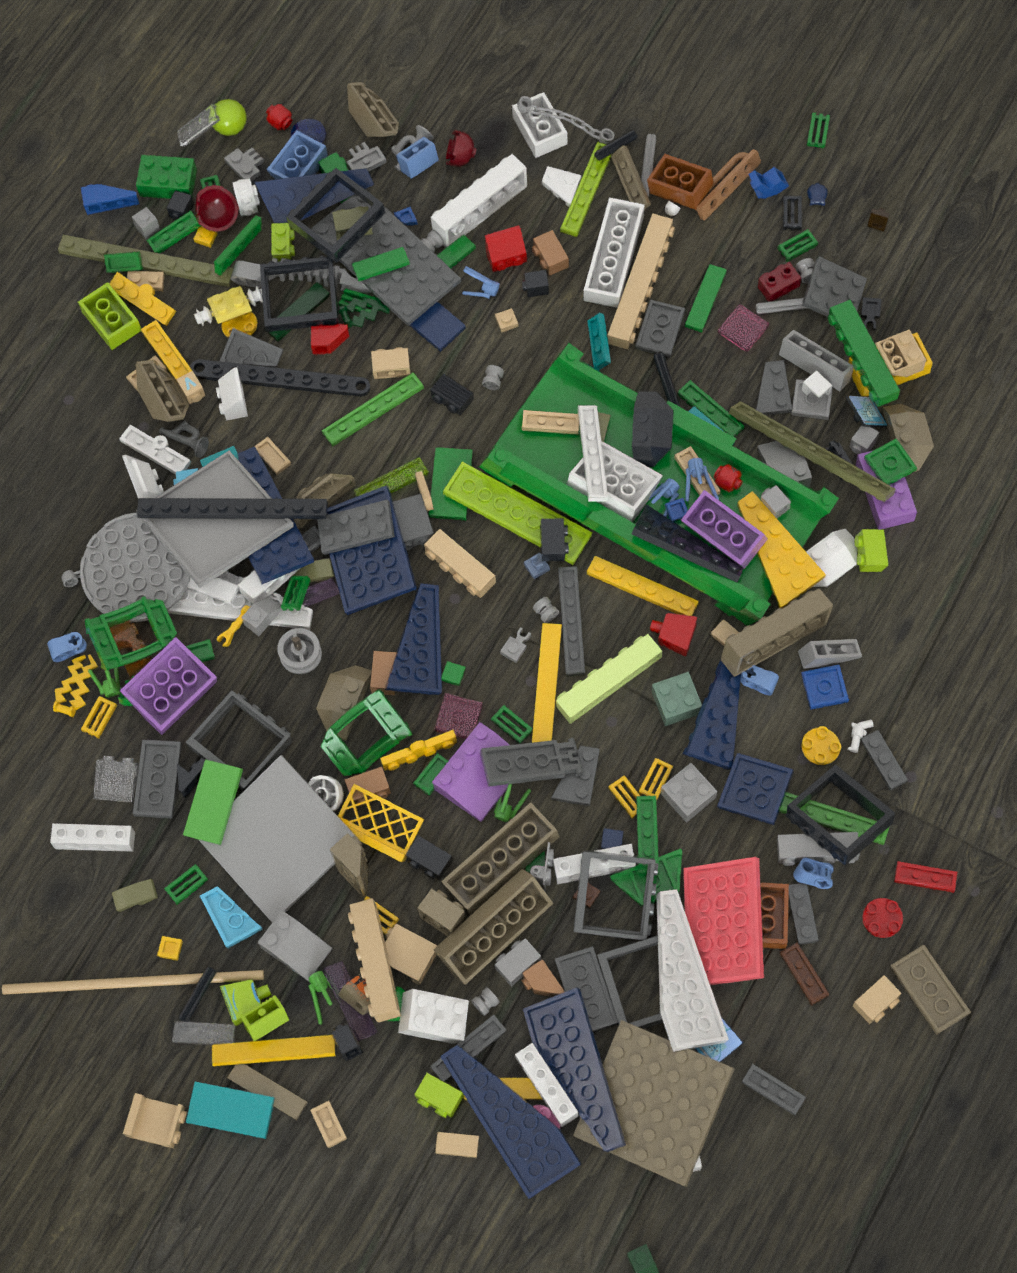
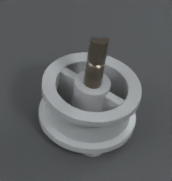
M304 628L289 630L280 638L278 643V655L281 663L291 673H309L321 661L322 650L319 640L310 630Z

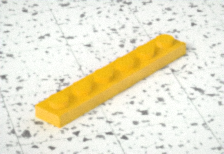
M597 556L593 558L587 570V575L679 615L692 616L698 605V601Z

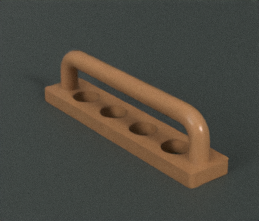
M753 149L749 154L745 152L737 153L713 177L714 184L711 189L739 160H742L697 206L696 211H698L700 219L705 221L749 176V173L754 171L761 163L758 151Z

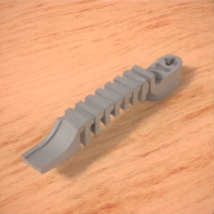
M273 258L272 261L276 263L278 262V259ZM236 261L231 280L239 285L262 288L260 264ZM335 265L336 289L338 283L342 284L341 291H344L346 288L359 293H372L361 281L358 282L356 278L350 276L346 269H341L340 266ZM328 269L289 273V280L293 281L295 274H298V280L303 281L304 275H307V281L312 282L313 276H315L316 282L319 284L323 278L325 287H328L330 283ZM286 274L268 275L269 281L275 277H280V281H285Z

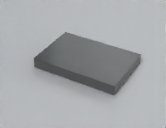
M650 300L635 349L653 354L662 352L665 357L671 358L685 308Z

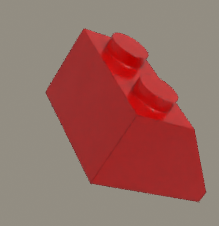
M519 225L485 235L486 255L493 272L497 270L502 271L507 267L519 266L527 262L526 249Z

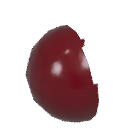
M217 185L207 186L198 192L195 206L196 219L199 225L206 230L219 232L228 229L234 224L238 217L239 207L237 200L231 192Z

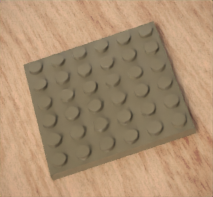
M621 1020L604 1060L603 1069L626 1145L609 1152L687 1187L734 1068L690 1049L673 1051L669 1040ZM580 1118L573 1136L602 1149L591 1133L587 1123Z

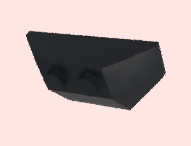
M638 391L633 414V459L647 467L653 468L672 449L674 410L658 392Z

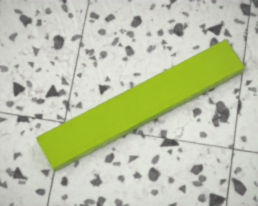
M597 142L562 223L560 232L575 237L578 236L612 155L610 154L600 161L594 156V153L606 144Z

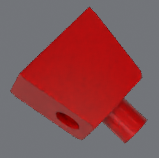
M667 613L663 623L652 620L650 631L660 634L658 640L660 645L683 656H687L697 624V617Z

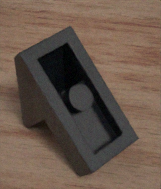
M203 758L193 763L190 772H187L177 764L179 791L183 797H186L199 782L205 762Z

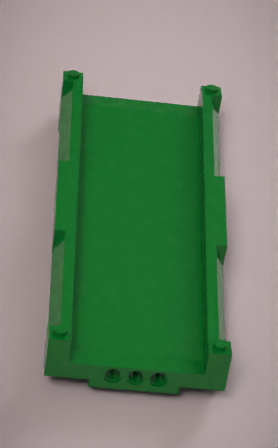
M568 343L537 383L479 467L491 475L493 479L510 488L514 484L604 537L717 600L716 607L729 616L733 615L748 626L760 620L770 606L768 599L773 591L758 554L743 569L738 582H734L632 535V531L645 506L636 519L631 522L596 501H588L586 495L567 485L569 473L583 458L580 426L578 434L522 430L523 410L578 414V406H597L598 412L611 415L604 443L633 458V414L638 393L581 361L580 359L584 353ZM667 401V404L674 410L672 449L654 468L649 467L663 475L655 490L662 483H665L667 479H673L680 487L677 491L679 496L675 500L684 498L687 509L691 508L699 495L690 482L689 501L685 500L686 475L674 458L675 454L691 446L698 458L702 459L703 465L706 466L714 482V474L721 465L729 464L741 471V480L743 482L738 490L734 489L732 492H726L718 487L720 489L719 501L740 517L742 515L737 505L738 501L752 491L761 500L762 493L767 488H773L777 485L791 501L790 509L778 517L777 520L803 547L820 519L831 512L839 498L825 487L815 491L734 447L733 443L737 438ZM654 496L646 503L664 515L666 510L665 503H668L671 497L665 498L661 496L652 504L651 501L655 498ZM681 520L674 521V523L689 531L691 534H693L694 536H696L697 538H699L700 540H702L703 542H705L706 544H708L709 546L723 554L721 551H719L717 548H715L713 545H711L697 533L688 528Z

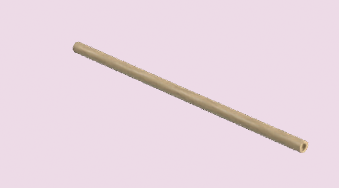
M264 971L218 972L211 983L264 980ZM203 973L3 984L2 994L197 984Z

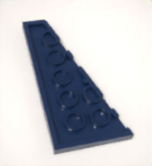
M367 168L341 171L363 189L375 185ZM327 173L255 182L274 223H288L286 218L288 213L295 209L301 200L308 196L313 188L325 179ZM338 181L301 220L355 193Z
M720 659L715 672V680L710 684L708 689L710 692L703 701L695 721L696 727L689 736L688 740L690 742L688 747L684 749L683 754L728 770L732 768L734 759L741 674L734 677Z

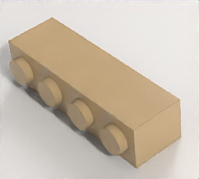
M441 529L424 544L426 556L432 561L435 559L443 571H449L456 582L467 586V590L472 595H477L481 598L496 583L495 575Z

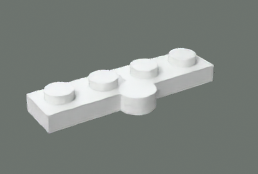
M129 425L120 437V441L174 474L177 471L186 470L191 464L188 458L168 447V441L164 436L152 438L134 426Z

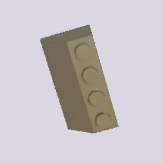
M347 833L330 848V852L337 871L365 898L368 887V866L366 863L368 860L363 852L364 849L361 846V841L356 836L351 837Z

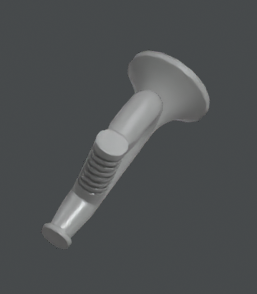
M417 125V136H404L397 145L391 148V151L397 155L408 142L412 145L422 137L428 140H433L434 137L427 129ZM398 163V164L395 166V169L398 170V171H401L400 166H399V163Z

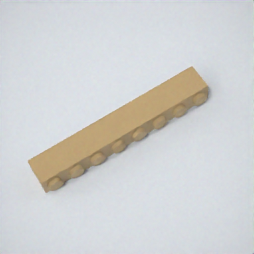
M652 213L608 332V344L627 350L630 344H634L636 338L635 330L640 328L642 318H640L641 313L646 311L647 297L650 298L653 292L652 283H656L659 274L657 272L658 267H662L664 262L663 253H667L670 244L668 242L669 237L674 235L673 219Z

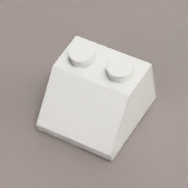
M236 367L218 380L219 387L216 388L217 396L222 400V403L219 404L220 413L225 415L226 421L248 416L243 386Z

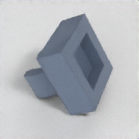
M540 553L524 562V566L533 579L550 571L547 562L542 561Z

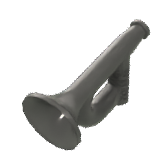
M185 420L173 430L161 427L159 431L160 434L193 448L197 458H201L208 449V438L201 437L199 439L200 433L198 429L188 425ZM182 431H186L188 433H191L192 436L185 437L180 433Z

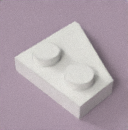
M547 166L542 179V185L551 190L557 198L560 197L564 200L566 205L570 207L580 184L581 175Z

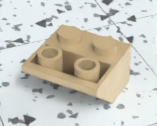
M910 330L875 343L892 375L908 377L923 371L926 358Z

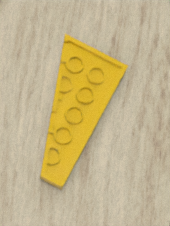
M753 491L738 501L737 505L742 518L768 538L757 554L772 586L778 606L783 609L791 601L797 599L824 579L826 574Z

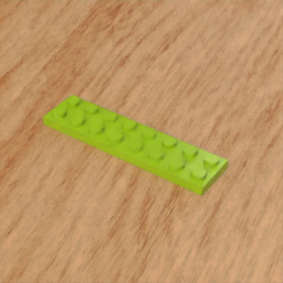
M464 462L460 464L443 490L444 495L541 547V519L564 518V525L568 526V536H565V543L569 545V554H565V561L574 565L592 536L591 531Z

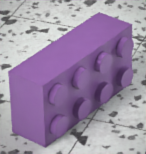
M872 451L858 454L856 467L877 478L864 459V456ZM905 477L890 485L896 490L894 495L885 502L865 492L878 530L915 520L917 511Z
M705 490L681 519L688 528L744 569L768 539L765 534Z

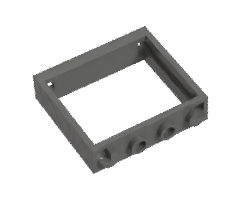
M231 691L191 735L186 744L200 758L225 764L200 743L234 705H237L278 737L281 741L250 777L245 780L241 776L238 788L244 792L292 743V739L290 737L291 733L285 727H278L276 721L271 716H264L258 706L255 704L250 705L246 702L247 698L244 695Z
M583 850L574 932L646 940L647 935L650 936L652 924L648 923L649 915L653 916L654 911L651 895L655 896L656 883H653L654 875H658V863H655V858ZM591 858L648 864L640 931L583 925Z
M658 936L597 955L619 1024L621 1020L625 1022L627 1020L607 960L658 945ZM660 1013L629 1024L645 1029L664 1022Z

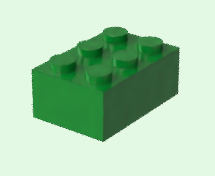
M141 155L136 182L139 196L171 199L175 190L193 196L197 173L195 161L193 158Z

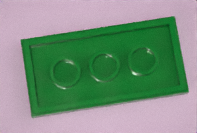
M436 447L431 487L433 510H429V518L466 520L468 507L444 495L443 490L462 462L472 467L473 450Z

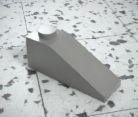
M857 639L810 641L798 650L803 669L820 668L862 657Z

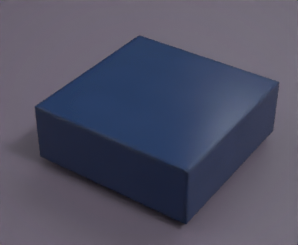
M604 829L601 849L622 846L623 831Z

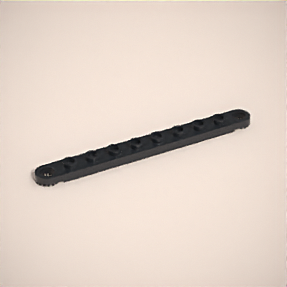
M201 359L195 360L190 366L198 379L202 378L212 381H218L230 370L237 367L242 384L360 397L368 395L371 390L370 382L363 377ZM197 366H204V370L202 372H196L195 369L197 368ZM360 383L366 385L364 390H358L356 387Z

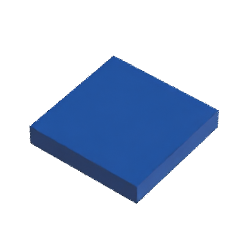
M839 664L801 672L810 710L849 701Z

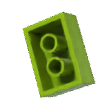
M108 282L78 301L82 313L111 350L141 331L138 319Z

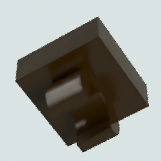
M880 207L878 210L872 209L867 227L884 232L890 214L886 213V209Z

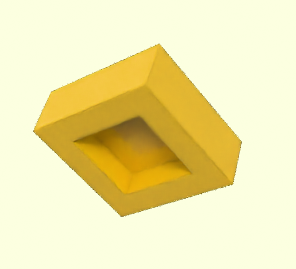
M201 226L196 232L194 242L211 248L218 232L206 230Z
M162 936L157 956L178 961L183 941Z

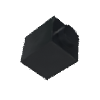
M175 190L167 206L169 217L176 221L191 211L194 206L192 195Z
M546 270L524 273L525 280H522L523 291H527V297L549 294Z

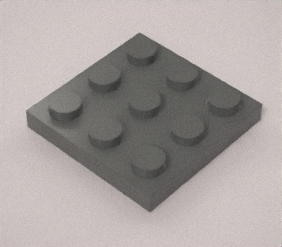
M819 256L815 261L802 306L828 317L830 307L851 300L857 311L867 278Z

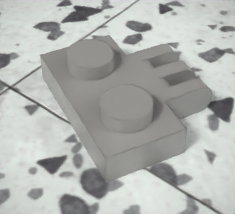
M363 142L361 143L363 150H361L359 145L355 146L357 153L352 148L349 149L352 159L347 161V166L350 170L367 168L368 171H371L386 163V158L378 146L369 149L366 143Z
M237 148L224 158L229 167L241 179H250L252 181L261 175L257 167L264 162V159L260 157L254 148H250L244 154Z

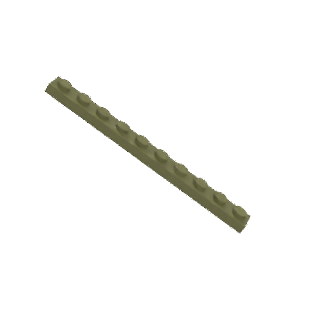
M68 235L62 236L58 248L60 254L105 262V254L140 251L142 270L164 272L165 275L230 287L232 282L231 275L234 268L228 267L219 276L215 273L214 264Z
M740 401L730 408L729 414L737 420L743 421L750 425L751 428L764 433L769 438H773L783 446L808 458L814 464L822 466L830 473L843 478L844 481L852 483L859 487L860 490L873 495L876 499L885 502L894 495L895 488Z

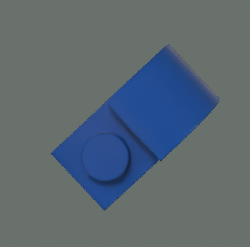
M775 167L763 175L755 170L749 173L750 184L758 198L774 196L789 187L782 171Z

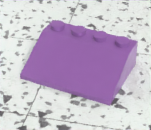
M175 637L120 692L163 735L217 682V677Z
M479 722L432 781L435 791L482 822L505 793L508 784L488 787L480 750L481 748L507 746L509 744L494 731Z

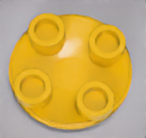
M250 311L222 322V331L228 338L233 328L252 335L257 328V318Z
M824 726L808 731L801 743L804 756L810 762L817 765L832 763L836 760L841 750L838 737Z

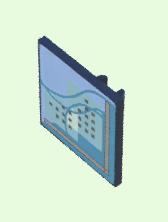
M722 1017L721 1019L729 1040L721 1044L695 1048L699 1054L718 1062H722L743 1044L742 1040Z

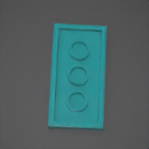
M195 1082L186 1123L266 1139L275 1097Z

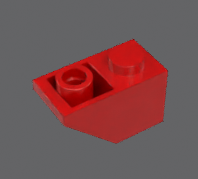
M319 324L311 326V348L313 354H331L349 337L348 325L335 324L325 326Z

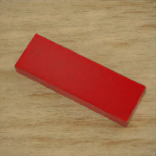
M897 861L894 882L954 893L957 872Z

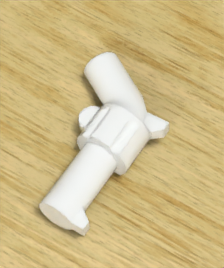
M872 720L863 721L858 724L851 723L853 727L851 736L853 739L851 747H848L847 750L854 753L858 752L860 739L867 734L864 729L873 727Z

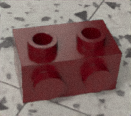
M790 262L780 264L775 270L760 276L758 289L768 302H773L799 288L801 277Z

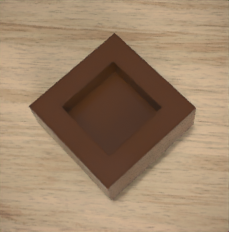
M589 883L587 885L585 906L590 909L601 891ZM578 890L576 891V893H575L574 896H573V899H575L576 901H577Z

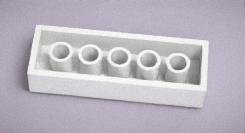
M511 154L509 157L503 158L496 167L489 169L482 178L476 179L469 188L462 190L455 199L449 200L442 209L435 211L431 216L432 230L440 235L444 242L443 246L447 248L463 234L469 233L527 187L526 167Z
M609 198L584 287V301L618 308L643 222L644 204Z

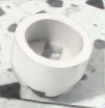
M670 201L665 206V212L669 216H675L681 209Z

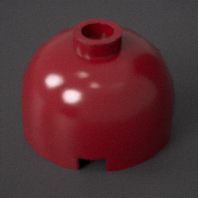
M454 130L452 132V135H455L454 139L449 140L446 159H449L446 164L461 167L465 166L471 158L475 157L476 148H474V142L467 133Z

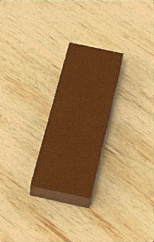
M798 943L780 952L782 959L811 1006L829 996L827 989Z

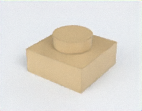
M512 308L495 314L501 332L518 327V322Z

